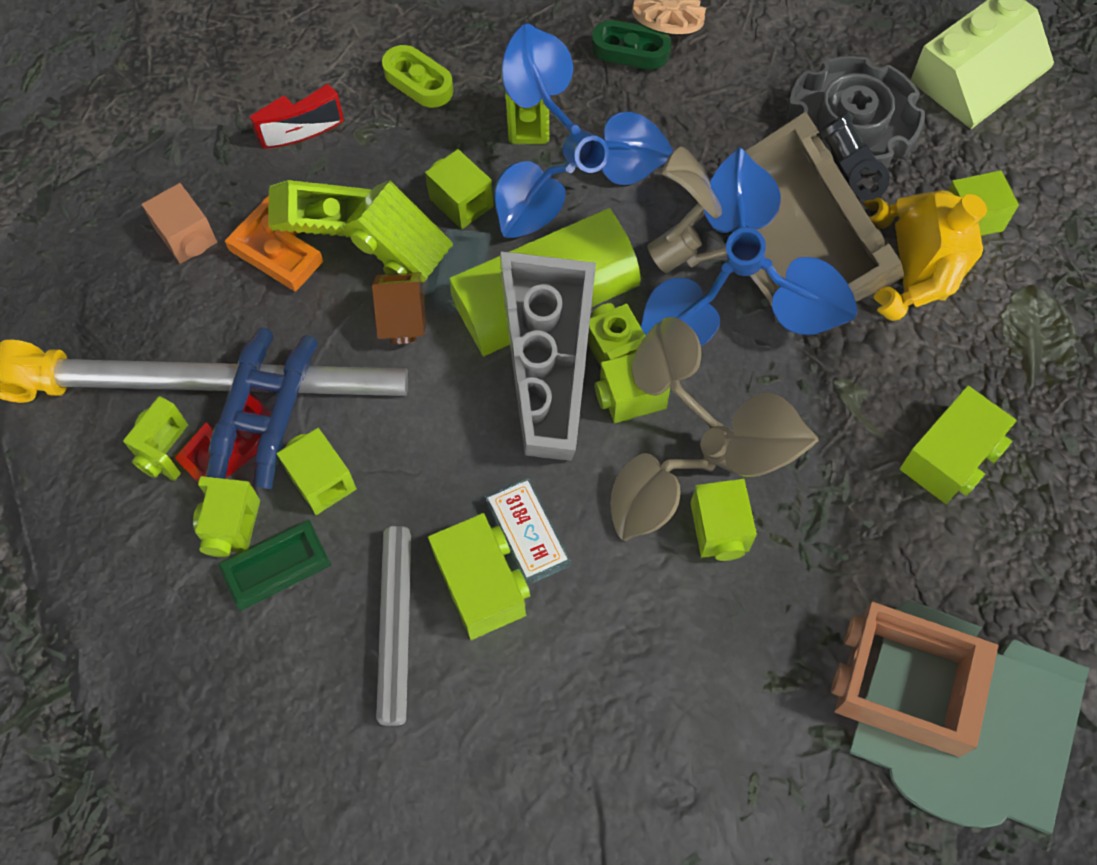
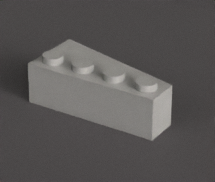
M500 251V274L525 456L572 461L577 445L596 263Z

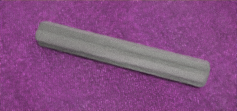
M390 526L383 531L376 719L380 725L398 726L406 722L411 534L410 530L404 526Z

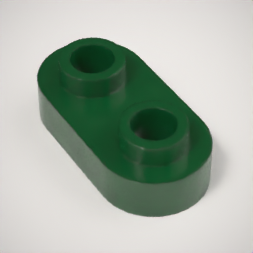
M607 20L599 23L593 29L592 51L599 59L607 62L644 69H657L664 66L670 58L671 39L667 33L651 29L647 26Z

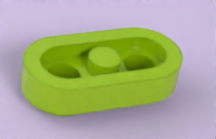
M408 45L392 47L384 54L382 58L384 75L386 80L394 87L425 107H440L450 101L454 90L452 76L446 68L416 48Z

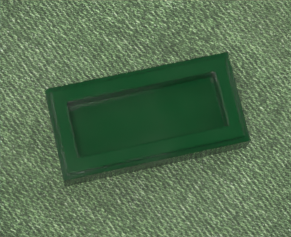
M309 519L218 564L232 598L240 611L332 566Z

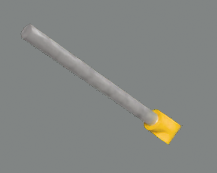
M3 340L0 342V399L17 403L30 402L36 397L37 390L45 391L47 395L61 396L67 387L230 391L239 364L67 359L66 354L62 350L50 349L44 353L39 347L31 343L19 340ZM261 364L259 371L284 375L283 369L285 365ZM309 366L298 393L407 396L408 370L407 368ZM253 388L250 390V392H269Z

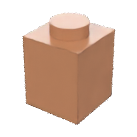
M181 183L142 203L156 232L180 264L202 254L207 248L218 243L206 216Z

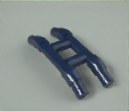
M259 328L252 339L246 343L241 351L238 360L239 365L219 422L215 425L208 450L210 455L205 477L226 478L229 458L232 457L234 442L237 437L236 431L239 430L261 434L255 459L257 463L252 486L272 489L276 465L279 463L276 453L282 450L283 438L301 382L305 378L311 364V358L318 347L315 338L305 335L300 339L296 348L292 349L283 369L284 375L259 371L266 357V351L274 338L273 333L269 329ZM251 388L277 393L270 416L243 412Z

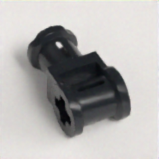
M849 111L819 130L817 137L819 136L820 139H824L829 145L853 193L863 200H873L886 192L890 182V175L888 169L883 163L876 160L868 145L861 139L852 123L854 116ZM863 168L870 172L877 171V174L872 178L874 185L869 189L863 184L859 186L856 184L862 179L859 172Z

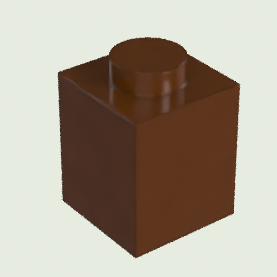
M422 272L376 275L372 283L378 339L390 338V343L407 344L415 342L417 336H424L426 314Z

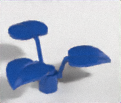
M528 23L519 26L506 45L501 67L503 86L511 100L521 107H532L542 99L545 106L568 129L570 134L563 143L565 163L550 166L543 172L541 167L532 161H520L511 164L499 176L494 191V202L500 232L505 238L521 237L533 233L547 225L558 215L564 204L566 191L559 181L551 178L552 175L565 171L572 173L576 167L587 173L601 170L610 181L620 185H629L644 179L659 166L665 164L669 155L673 152L668 140L654 123L646 117L630 111L618 112L606 120L603 126L604 140L590 132L580 130L579 126L574 124L550 97V95H557L563 92L571 81L573 74L571 54L557 37L539 30Z
M738 148L719 166L710 181L711 189L721 204L722 215L714 219L704 209L706 219L714 230L718 232L736 230L729 236L726 243L727 262L722 265L721 272L705 296H703L701 287L693 280L687 278H672L657 286L646 303L641 328L644 334L647 335L653 326L661 322L663 318L676 317L694 330L699 338L700 345L703 346L712 339L720 326L719 313L708 303L716 297L729 274L734 272L741 276H750L757 273L760 269L765 270L771 280L781 286L773 296L772 310L778 323L792 333L814 335L848 323L857 316V305L848 283L827 262L813 257L797 258L790 263L786 271V277L783 278L772 266V261L765 258V239L757 229H762L773 221L779 212L781 194L773 177L759 166L742 148Z

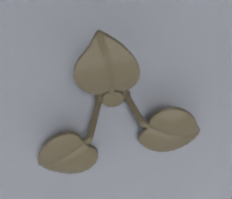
M679 147L669 155L662 175L681 184L697 200L698 204L677 225L648 244V250L652 259L664 273H669L685 261L688 262L690 267H693L700 262L726 256V248L697 254V248L702 246V242L693 226L705 216L704 209L714 219H717L722 215V207L711 189L710 181L712 178L709 177L702 165L697 162L685 147ZM760 269L757 273L750 276L772 306V299L775 292L779 289V285L771 280L765 270Z
M676 317L663 318L661 322L655 324L648 332L635 353L632 374L638 388L650 395H660L671 386L673 392L710 427L702 436L700 443L704 458L669 459L660 465L656 457L648 453H642L626 463L616 477L610 502L615 530L618 536L626 542L636 536L649 534L659 529L676 512L680 500V484L676 476L670 473L671 470L705 469L710 472L717 465L733 474H739L744 477H756L789 464L819 441L816 434L804 423L792 404L774 393H760L745 401L733 416V430L716 421L680 384V380L687 379L697 372L702 354L697 334L688 324Z

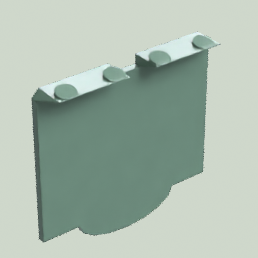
M910 599L896 608V610L975 637L983 628ZM883 637L865 699L944 727L958 663ZM1011 639L1008 644L1002 647L1001 654L997 653L976 749L961 757H957L858 721L848 753L890 769L891 781L901 795L918 808L939 819L966 827L988 828L1001 825L1007 818H1010L1050 835L1053 833L1090 668Z

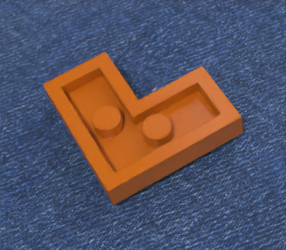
M268 195L225 240V243L230 252L296 292L324 261L320 251L295 237L298 234L296 231L289 232L286 230L281 232L280 230L272 231L268 226Z

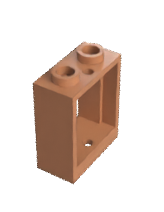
M871 602L860 616L853 615L844 638V644L851 646L847 665L839 664L831 687V693L838 696L834 713L957 757H961L976 749L998 644L875 602ZM874 634L958 663L944 727L858 697Z

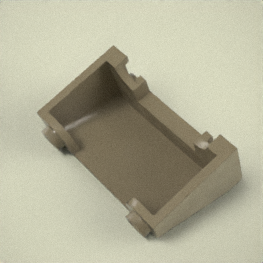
M804 112L745 151L773 177L781 194L779 212L769 225L762 229H757V231L765 239V258L772 261V266L781 277H786L787 268L793 260L800 257L818 258L833 266L848 283L857 302L876 293L883 287H888L904 278L902 263L890 244L885 246L882 234L875 228L836 166L828 148L824 146L819 136L817 137L819 132L807 112Z

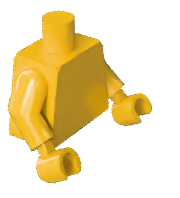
M941 190L898 198L897 203L891 205L879 197L873 200H865L863 206L869 210L878 211L875 215L869 217L878 229L888 227L895 217L899 216L900 218L895 223L899 257L905 276L903 278L905 293L900 295L892 287H883L874 294V299L882 305L877 311L889 320H900L907 313L909 305L914 304L917 308L936 300L945 301L959 289L965 275L982 255L983 245L979 221L987 213V207L985 202L976 195L967 194L964 197L955 196L952 192Z

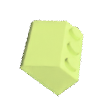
M1025 0L985 1L923 47L910 81L970 129L974 128L1051 69L1054 61L1038 9Z

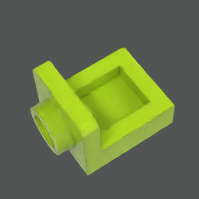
M159 396L150 408L145 409L138 416L135 427L123 440L135 455L132 463L153 478H157L161 473L176 481L181 474L172 460L166 455L188 426L175 404Z

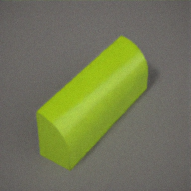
M611 208L510 251L511 253L596 263L591 308L640 286V270L635 252L628 236ZM500 256L450 277L451 299L482 356L484 357L510 345L500 274Z

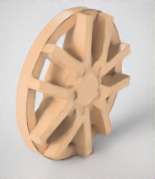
M634 0L632 14L637 21L651 29L671 34H687L696 32L703 27L706 7H700V0Z

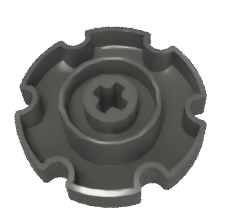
M842 56L822 61L819 72L806 70L797 79L790 95L786 117L789 120H794L804 112H807L819 131L833 120L851 111L854 116L852 123L861 139L868 145L876 160L883 163L888 169L893 157L905 159L913 150L924 124L925 111L915 106L920 96L915 85L894 67L885 65L882 68H878L870 64L869 58ZM821 139L824 146L828 148L829 152L831 153L834 162L838 164L836 161L837 159L833 154L832 150L830 149L829 145L827 144V142L824 139ZM863 168L859 173L870 174L876 173L877 171L870 172L866 168Z

